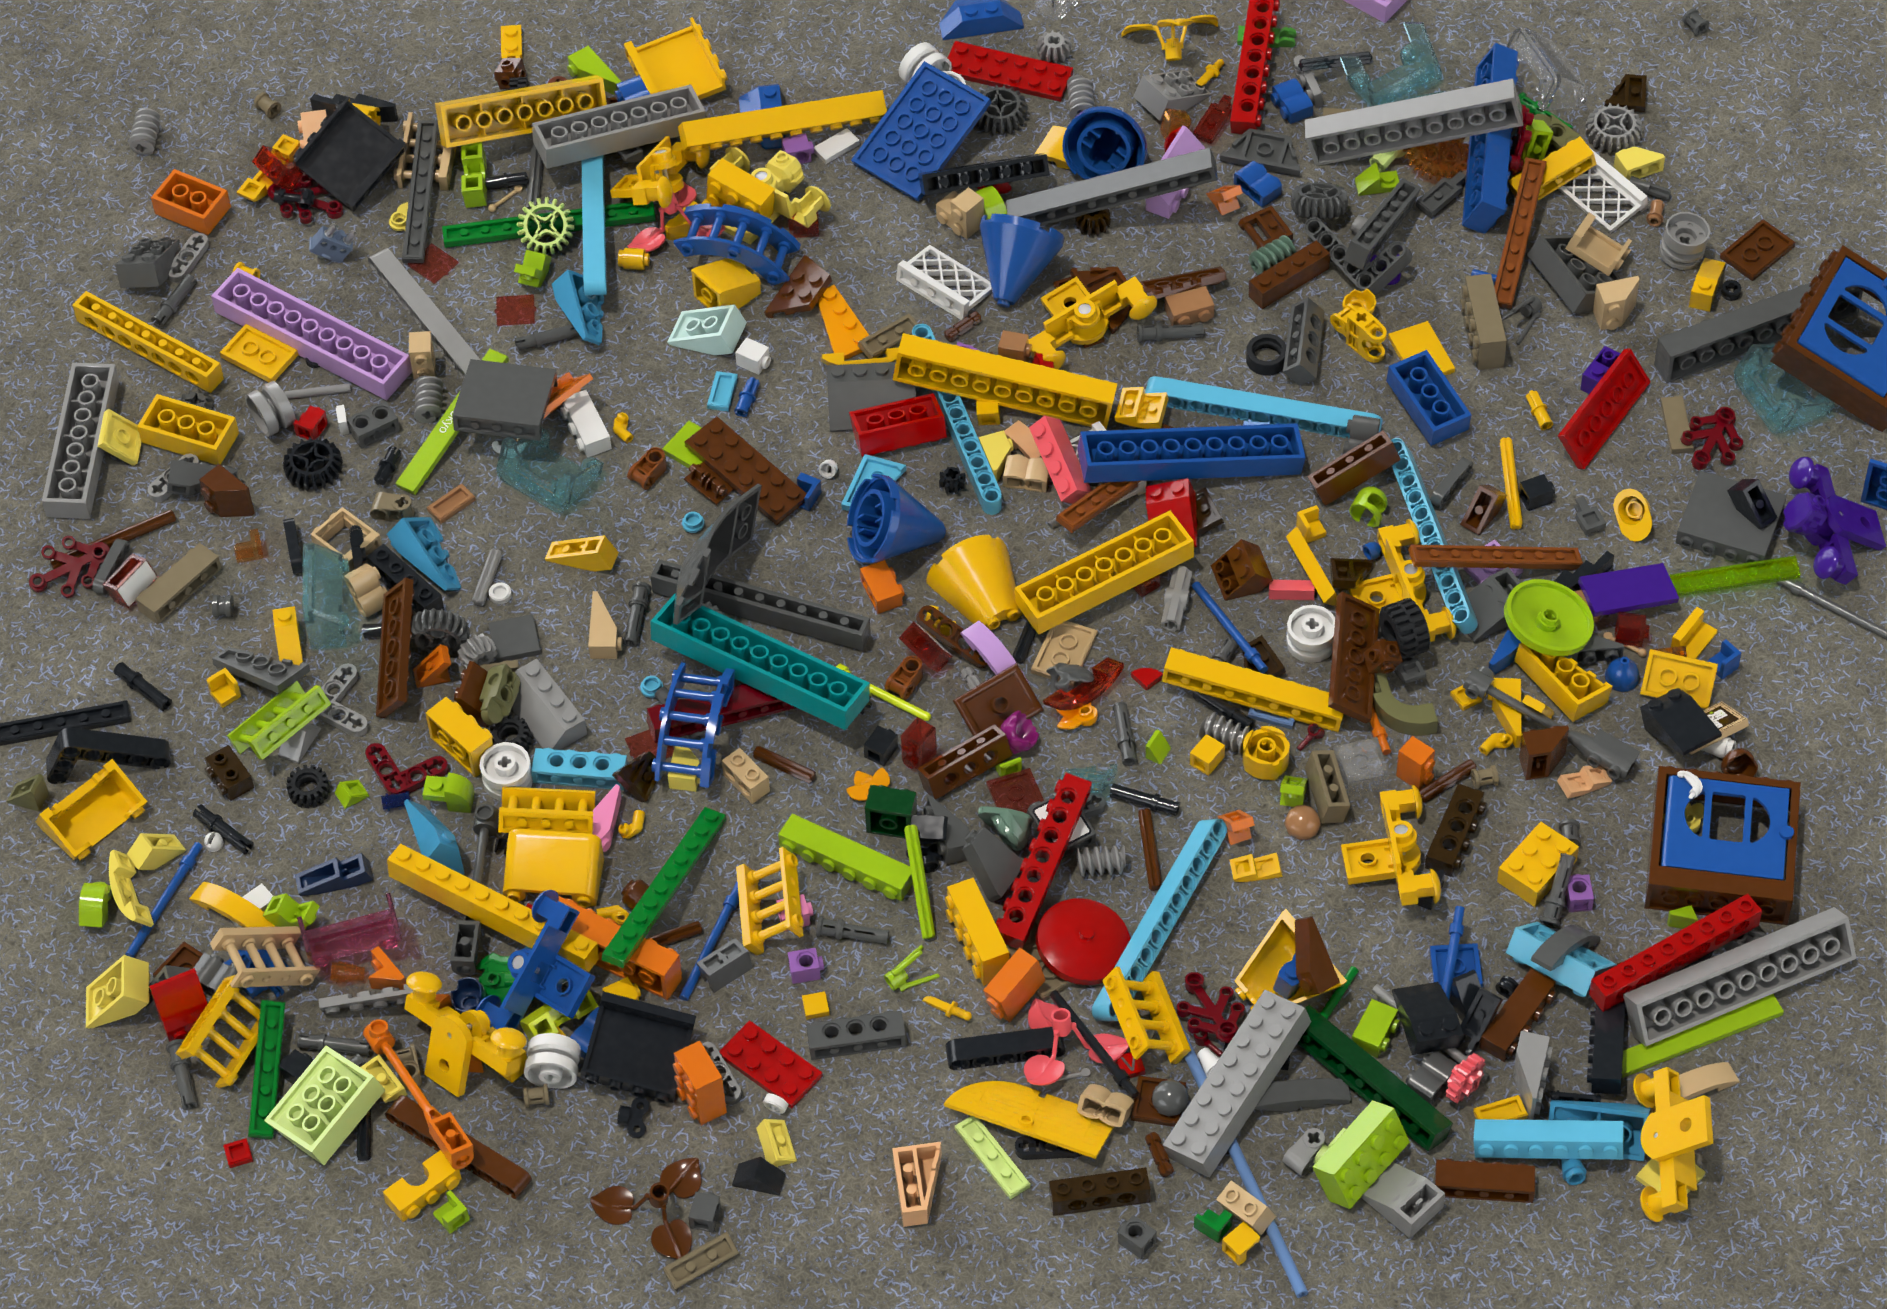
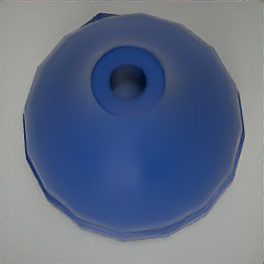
M1627 657L1613 660L1605 672V681L1613 686V690L1619 692L1633 690L1640 680L1637 665Z

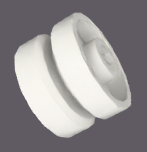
M923 42L911 48L904 56L899 67V77L908 84L924 61L941 71H951L952 63L930 43Z
M1306 605L1294 610L1289 616L1286 644L1288 651L1293 657L1303 662L1316 663L1331 656L1335 617L1331 611L1322 606Z
M502 742L491 746L484 752L479 766L484 789L492 798L502 801V787H532L531 762L528 752L522 746L515 743Z
M544 1033L532 1037L528 1043V1058L524 1068L525 1077L529 1082L540 1087L546 1083L548 1088L558 1089L574 1085L578 1074L577 1064L580 1061L581 1055L580 1045L570 1037L560 1034Z

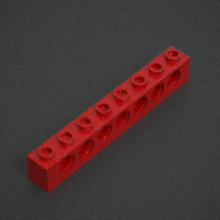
M1249 0L1230 118L1231 133L1243 134L1249 128L1257 130V127H1261L1262 115L1259 114L1260 110H1264L1265 99L1262 98V95L1267 92L1265 77H1269L1270 65H1267V63L1272 60L1270 44H1274L1275 32H1272V30L1277 27L1275 11L1279 12L1280 0Z
M1067 772L1063 780L1058 779L1054 792L1057 794L1054 799L1050 798L1046 807L1047 817L1040 820L1037 831L1040 833L1037 839L1033 838L1028 851L1031 854L1029 858L1023 859L1020 871H1022L1020 879L1016 877L1011 891L1014 893L1011 898L1007 897L1002 909V911H1005L1004 916L996 921V926L1006 945L1017 949L1019 947L1024 948L1091 793V781ZM1071 799L1073 802L1065 803L1062 800ZM1061 818L1064 822L1057 823L1054 819ZM1047 838H1053V839H1055L1056 841L1053 842V843H1050V842H1047L1045 839H1047ZM1045 858L1047 861L1042 863L1037 861V859ZM1034 877L1037 878L1039 881L1030 882L1028 879ZM1022 897H1026L1030 899V901L1022 902L1019 899ZM1018 917L1022 921L1016 923L1011 921V918Z
M1749 894L1738 898L1592 978L1589 990L1590 997L1604 1012L1624 1001L1623 994L1671 975L1758 927L1762 909Z

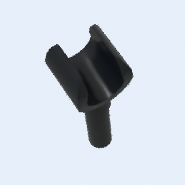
M505 833L503 837L496 839L494 852H497L498 849H503L504 855H506L509 833Z

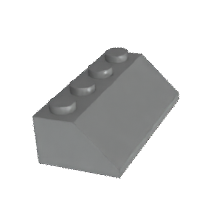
M537 659L516 670L515 673L520 678V686L511 709L520 719H525L533 738L542 749L561 750L587 735L585 719Z

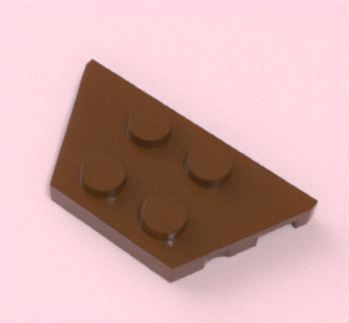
M804 255L790 274L789 281L783 284L764 311L766 317L773 318L775 313L784 312L785 315H791L796 312L811 311L832 282L830 274L808 256Z
M1118 266L1106 268L1090 267V271H1077V268L1070 269L1072 278L1077 276L1090 294L1113 280L1117 282V286L1127 281ZM1131 305L1108 317V329L1112 334L1118 330L1129 316L1132 309Z

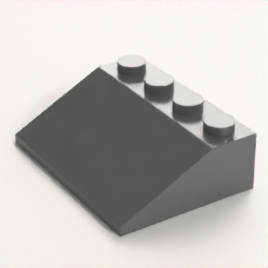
M1573 235L1539 236L1527 255L1532 260L1533 265L1540 270L1545 280L1552 285L1557 295L1563 299L1568 309L1573 313H1589L1593 311L1596 284L1621 279L1614 269L1607 276L1566 250L1565 248Z
M896 362L827 365L830 432L853 431L849 416L851 411L916 397L915 385L893 381Z

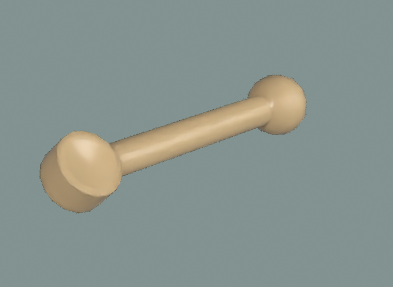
M522 185L515 186L514 190L495 204H490L488 210L495 212L499 205L516 193H521L523 191Z
M1606 632L1603 635V638L1624 644V647L1638 653L1640 657H1645L1647 654L1645 649H1638L1613 637L1610 632Z

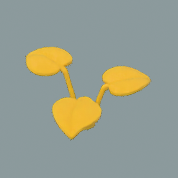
M1198 15L1187 19L1159 20L1157 25L1133 24L1124 28L1121 37L1134 31H1156L1162 45V50H1165L1166 61L1182 60V49H1184L1183 43L1187 26L1192 23H1207L1218 27V18L1215 15ZM1171 26V38L1166 39L1165 43L1159 27ZM1175 26H1183L1180 42L1179 38H1175Z

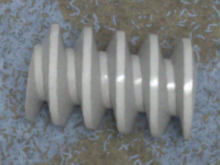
M1072 75L1067 80L1069 117L1073 120L1082 111L1094 107L1095 102L1093 82L1081 75Z
M143 108L135 114L128 143L131 150L135 153L151 155L154 152L159 132L160 114L155 110Z
M421 376L416 379L414 418L421 423H432L442 414L443 381L434 376Z
M1213 712L1210 717L1204 718L1198 732L1200 738L1209 735L1222 742L1225 748L1230 746L1231 751L1236 752L1238 750L1240 755L1243 754V742L1245 736L1249 733V726H1246L1241 731V723H1237L1235 727H1232L1233 719H1229L1225 724V716L1222 715L1216 720V712Z
M1116 845L1112 846L1111 852L1108 851L1106 846H1103L1101 853L1097 846L1093 847L1092 853H1090L1088 847H1084L1082 854L1077 847L1078 870L1082 877L1085 876L1086 870L1089 871L1092 877L1097 869L1100 876H1103L1105 869L1108 870L1109 875H1113L1116 868L1119 875H1122L1123 869L1126 868L1124 845L1121 846L1120 852H1118Z

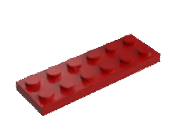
M959 41L954 42L948 55V59L952 63L951 71L960 74L964 80L993 87L996 85L1003 87L1005 85L1007 89L1013 87L1014 91L1019 90L1020 93L1061 102L1067 89V80L1073 74V67Z
M1631 348L1624 349L1558 434V438L1578 469H1585L1651 382Z

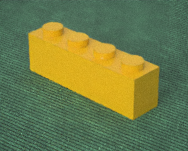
M1581 136L1569 141L1564 147L1551 152L1546 158L1542 159L1547 162L1538 201L1597 165L1593 151ZM1522 172L1508 180L1511 192L1515 197Z

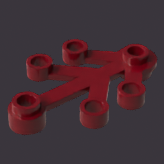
M1522 105L1523 126L1518 127L1517 136H1512L1511 148L1515 150V153L1511 152V161L1508 166V171L1512 175L1521 172L1524 162L1521 159L1525 143L1530 142L1532 131L1526 130L1527 125H1532L1534 114L1529 113V108H1526V105Z
M306 174L300 176L299 181L287 185L283 183L272 184L269 186L267 193L273 201L275 190L286 189V193L301 194V192L296 193L292 191L300 188H310L313 185V181ZM320 185L311 188L315 196L328 194ZM315 199L314 205L311 206L326 211L327 216L331 219H338L344 213L342 204L335 200L328 203ZM287 201L283 205H279L283 218L293 216V207ZM294 202L299 212L300 222L303 224L311 223L313 220L311 211L301 209L299 203Z
M1721 407L1716 410L1714 415L1704 417L1693 416L1691 418L1689 428L1693 431H1684L1680 438L1681 442L1684 445L1690 446L1694 440L1708 438L1702 450H1697L1693 454L1691 463L1695 469L1703 470L1708 467L1711 460L1710 452L1715 443H1717L1722 453L1721 463L1727 466L1733 464L1735 454L1731 450L1738 451L1743 445V439L1738 436L1734 427L1736 416L1733 409ZM1716 424L1714 428L1701 430L1703 425ZM1724 428L1730 437L1729 444H1727L1722 434Z
M65 536L62 539L63 548L68 551L74 549L85 553V555L79 558L55 551L50 545L44 546L41 550L44 559H53L65 564L43 575L40 573L33 574L29 578L31 590L42 592L47 588L48 582L70 572L66 584L61 587V594L65 598H71L75 594L74 588L82 566L90 563L88 573L82 576L81 583L86 589L93 588V581L98 568L110 550L108 545L103 542L87 545L75 541L72 536ZM67 540H72L73 544L71 546H66L65 542ZM98 549L103 550L100 556L95 555V551ZM46 550L53 551L50 556L44 554ZM37 578L42 580L39 585L34 584V580ZM91 578L92 583L88 585L85 584V579ZM66 588H71L72 592L70 594H65L64 590Z
M1198 972L1188 973L1185 976V988L1189 993L1196 995L1204 1008L1181 1001L1177 1004V1015L1185 1018L1191 1014L1213 1020L1215 1024L1202 1022L1197 1017L1190 1018L1187 1029L1193 1034L1201 1031L1215 1034L1218 1040L1230 1043L1239 1029L1236 1024L1238 1019L1244 1016L1245 1006L1240 1002L1233 1003L1230 1007V1016L1228 1020H1225L1222 1015L1227 1003L1233 1000L1234 990L1228 986L1220 988L1218 1001L1214 1005L1203 989V975Z

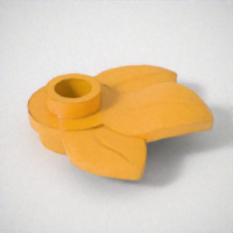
M1076 697L1074 702L1065 701L1056 706V711L1063 716L1057 725L1059 729H1075L1080 725L1091 726L1097 721L1098 711L1092 706L1090 699L1086 697Z
M884 768L878 769L873 776L856 771L854 776L855 786L847 788L846 791L852 799L866 801L870 785H884L888 787L890 785V777Z

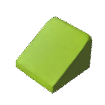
M1155 730L1146 744L1145 755L1147 759L1157 764H1161L1171 750L1170 745L1160 730Z
M1021 757L995 766L1000 778L1003 780L1022 773Z
M359 779L339 782L335 791V795L345 809L370 796Z
M1691 905L1669 911L1667 924L1669 927L1684 929L1698 921Z

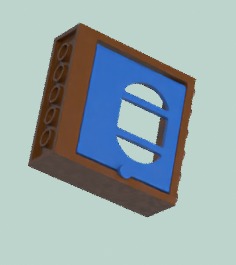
M1842 245L1838 251L1833 250L1829 257L1821 263L1818 268L1820 271L1818 276L1815 275L1809 284V287H1811L1809 292L1806 291L1801 298V306L1793 312L1790 317L1792 320L1790 325L1788 324L1781 333V336H1783L1781 341H1778L1771 352L1774 355L1770 362L1873 428L1883 432L1887 428V273ZM1857 287L1884 305L1886 316L1845 289ZM1839 296L1883 324L1872 345L1828 317ZM1825 325L1865 350L1866 353L1849 354L1838 349L1829 340L1825 331Z
M1659 766L1654 790L1644 908L1671 911L1692 905L1696 915L1707 916L1738 898L1749 894L1762 909L1760 922L1788 925L1793 903L1801 782L1769 779L1767 777H1751L1743 774H1725L1718 771L1708 772L1697 769L1675 768L1673 766ZM1679 771L1691 772L1702 782V792L1698 797L1693 798L1694 800L1705 801L1701 837L1689 828L1685 820V809L1689 802L1693 800L1689 799V792L1692 786L1684 777L1679 778L1677 776ZM1667 796L1661 866H1659L1664 797ZM1712 802L1745 805L1742 842L1709 838ZM1752 806L1763 807L1768 813L1770 827L1761 839L1751 843ZM1788 810L1790 811L1789 826L1787 825ZM1786 840H1788L1786 878L1783 881Z

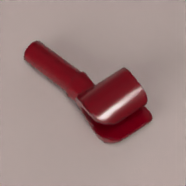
M1315 723L1310 724L1308 727L1309 734L1296 748L1302 751L1313 738H1322L1325 730L1320 728L1314 734L1318 725Z
M1201 1031L1200 1034L1203 1037L1193 1034L1194 1041L1198 1046H1206L1218 1057L1222 1055L1223 1052L1209 1040L1208 1032Z

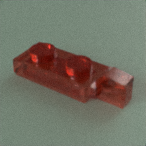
M1224 94L1218 104H1210L1193 131V135L1197 139L1209 144L1213 143L1230 117L1232 97Z

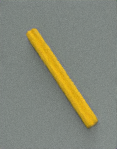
M1503 437L1500 439V450L1510 528L1512 530H1519L1522 528L1523 523L1513 443L1510 437Z

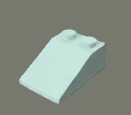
M735 304L682 311L667 343L671 346L710 355L731 354L734 352L747 322Z

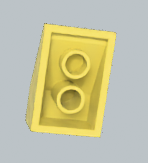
M123 955L86 987V1028H95L135 1015L149 1004L150 973L148 962Z

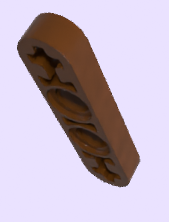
M923 606L918 611L916 620L922 628L975 667L985 668L988 666L984 660L982 662L979 660L980 654L977 650L971 655L969 654L972 651L971 647L969 649H962L959 646L958 641L963 638L960 634L964 630L962 627L932 606ZM930 613V619L925 621L924 614ZM939 619L940 622L934 628L933 625ZM948 625L951 628V635H943L940 631V626Z

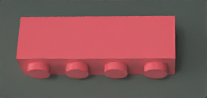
M1043 416L1031 425L1029 429L1060 500L1073 504L1092 491L1089 483H1084L1080 462L1061 419Z

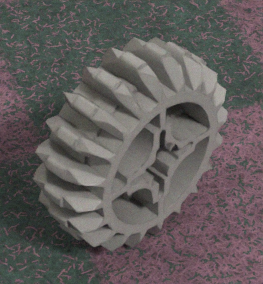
M1609 103L1608 107L1601 105L1600 109L1595 108L1593 113L1589 114L1585 125V134L1588 137L1589 143H1593L1594 148L1600 146L1601 152L1605 149L1608 150L1609 154L1612 151L1617 153L1620 150L1634 147L1635 144L1637 145L1643 131L1639 114H1635L1634 109L1628 110L1627 105L1620 107L1619 103L1616 106H1612Z

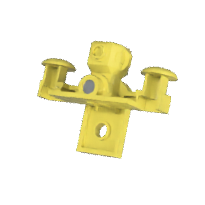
M730 146L726 148V155L723 159L748 172L751 164L747 155L737 147ZM779 151L765 165V168H758L751 173L752 176L775 188L774 212L769 218L772 220L771 223L780 215H783L809 228L818 219L816 214L818 210L824 212L830 210L831 203L828 196L818 187L808 186L805 189V195L801 199L795 197L792 202L789 196L783 193L785 191L790 194L804 179L802 166L798 159L784 151ZM719 159L709 168L710 171L720 161ZM724 225L725 232L735 237L737 228ZM746 231L742 241L751 245L758 236Z

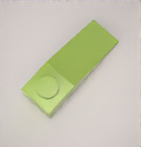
M589 46L567 56L569 64L567 69L572 77L582 78L598 75L603 78L605 92L615 95L614 91H617L616 84L622 81Z

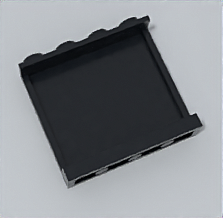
M346 97L344 101L340 100L334 107L335 112L330 117L324 118L318 132H313L308 137L306 146L296 151L293 156L295 158L293 162L295 167L354 212L407 150V144L399 138L398 140L350 103V99Z
M603 991L584 1064L581 1069L580 1079H583L585 1083L590 1085H606L613 1091H629L636 1097L648 1096L662 1104L673 1103L676 1088L678 1087L674 1078L677 1075L673 1068V1063H675L674 1053L689 1046L696 1016Z

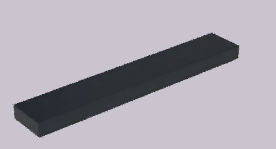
M128 700L0 723V746L58 736L59 732L65 728L91 730L129 723L131 719Z

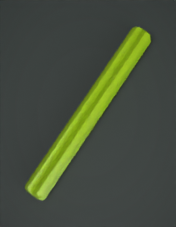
M916 825L905 826L904 832L921 934L923 939H932L935 936L918 828Z

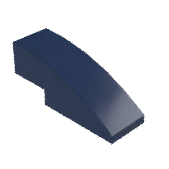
M359 853L342 861L335 857L295 874L298 894L306 896L355 887L372 881L373 875L370 861L362 853Z

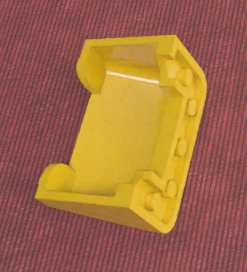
M111 759L103 765L102 770L92 775L91 779L58 804L55 803L51 810L48 807L41 812L35 823L73 860L78 858L81 861L91 853L89 850L91 847L130 817L136 819L144 813L145 809L143 807L148 801L115 761Z
M529 829L511 830L507 840L502 895L520 902L525 899L526 892L542 893L546 890H554L558 895H571L572 900L583 908L597 906L604 864L601 839L596 835L587 833Z

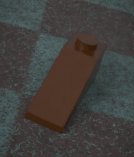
M1313 916L1295 920L1296 975L1300 988L1305 996L1321 994L1340 983V980Z

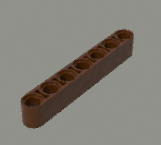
M400 1095L385 1112L386 1118L392 1124L397 1123V1127L412 1136L415 1134V1138L431 1148L434 1146V1150L439 1151L438 1145L429 1133L427 1121L419 1104L404 1095ZM466 1134L473 1144L474 1158L465 1169L468 1171L473 1170L472 1173L488 1183L492 1182V1186L507 1195L511 1194L513 1199H517L532 1181L530 1174Z

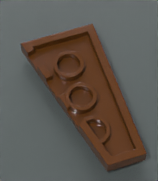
M1219 266L1140 281L1147 296H1155L1158 299L1206 285H1217L1227 279L1225 270Z

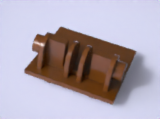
M704 462L700 465L693 463L689 467L691 473L684 478L687 483L715 505L720 503L734 490L733 487Z

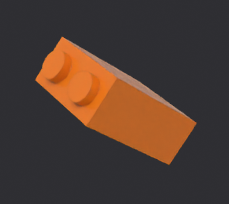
M1020 947L983 990L987 998L986 1002L991 1007L990 1012L999 1020L1004 1018L1011 1022L1046 981L1039 961Z

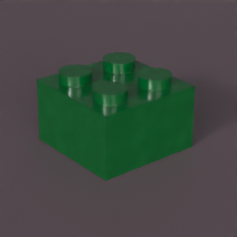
M870 785L865 804L866 833L906 839L905 826L911 825V815H918L916 792L908 789L888 788L884 785Z

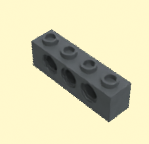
M1309 297L1291 305L1283 373L1300 386L1317 378L1325 313Z
M889 1010L880 1014H863L852 1018L840 1017L836 1020L815 1021L806 1024L811 1060L906 1047L902 1011Z

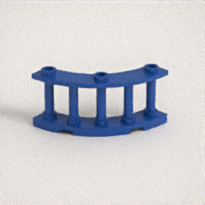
M711 203L686 207L684 213L692 222L688 235L673 241L684 257L693 255L725 257L750 267L766 279L771 286L789 281L790 277L781 268L786 254L799 251L801 244L783 227L779 229L771 223V219L738 206L723 204L722 207L712 206ZM713 225L709 237L696 236L700 226ZM722 225L737 228L733 241L718 238ZM746 231L760 237L756 250L741 244ZM767 243L778 251L775 262L763 255Z
M681 662L678 669L673 671L672 683L665 707L660 709L659 720L662 722L657 755L652 762V772H655V781H660L665 771L696 775L697 778H700V787L709 788L715 776L717 749H713L715 735H720L723 715H720L722 706L727 707L734 691L735 669L726 668L722 676L710 677L685 673L686 663ZM685 683L717 687L716 691L711 693L682 688ZM678 698L707 701L712 704L710 713H706V715L674 710ZM672 720L704 724L707 727L705 738L695 740L669 736ZM667 745L699 749L700 752H703L701 764L691 766L666 762Z

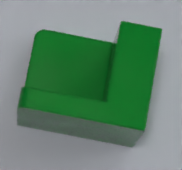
M1207 1209L1202 1216L1197 1214L1194 1217V1228L1219 1243L1232 1227L1233 1214L1224 1210L1219 1216L1212 1210Z

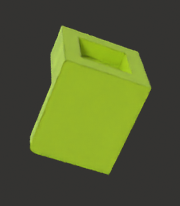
M449 1190L446 1193L448 1202L435 1210L433 1215L451 1234L468 1222L470 1218L467 1208Z

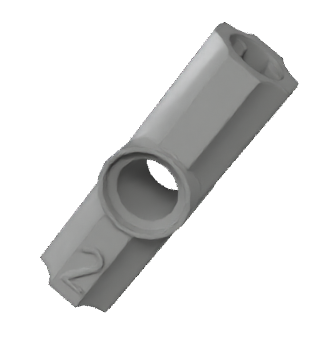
M1184 566L1173 568L1170 585L1166 588L1161 627L1167 631L1175 632L1180 630L1184 610H1187L1186 604L1189 602L1192 571Z

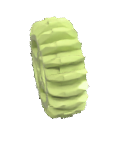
M545 197V203L541 204L540 198H537L538 205L534 206L533 202L530 201V210L527 207L522 208L526 216L523 214L518 215V218L524 220V222H517V227L523 228L517 233L518 235H525L521 239L522 243L529 241L526 246L527 249H531L534 245V252H539V248H542V254H546V249L550 248L551 254H555L553 247L557 246L558 250L561 251L563 250L560 245L561 242L565 245L569 244L565 237H573V234L567 231L574 230V225H568L574 219L573 217L566 218L570 210L562 211L565 206L564 203L557 207V199H553L552 204H549V198ZM540 210L553 211L552 214L550 213L547 217H541L535 214ZM558 215L563 220V231L561 234L553 226ZM530 218L538 225L533 237L528 232ZM550 221L549 227H551V230L544 229L541 231L542 225H540V222L546 224ZM544 235L556 238V240L548 243L538 241Z

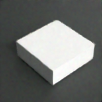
M344 405L336 406L340 434L347 435L349 434L345 407Z

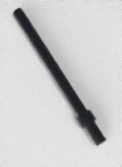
M1057 990L1052 991L1049 995L1059 1008L1069 1010L1071 1022L1076 1023L1077 1029L1085 1041L1114 1075V1081L1118 1086H1122L1131 1098H1136L1140 1092L1130 1081V1076L1124 1069H1120Z

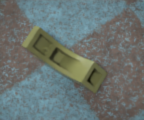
M1376 673L1373 706L1378 718L1386 726L1402 734L1413 736L1436 734L1438 719L1433 703L1407 705L1398 701L1390 690L1386 674Z

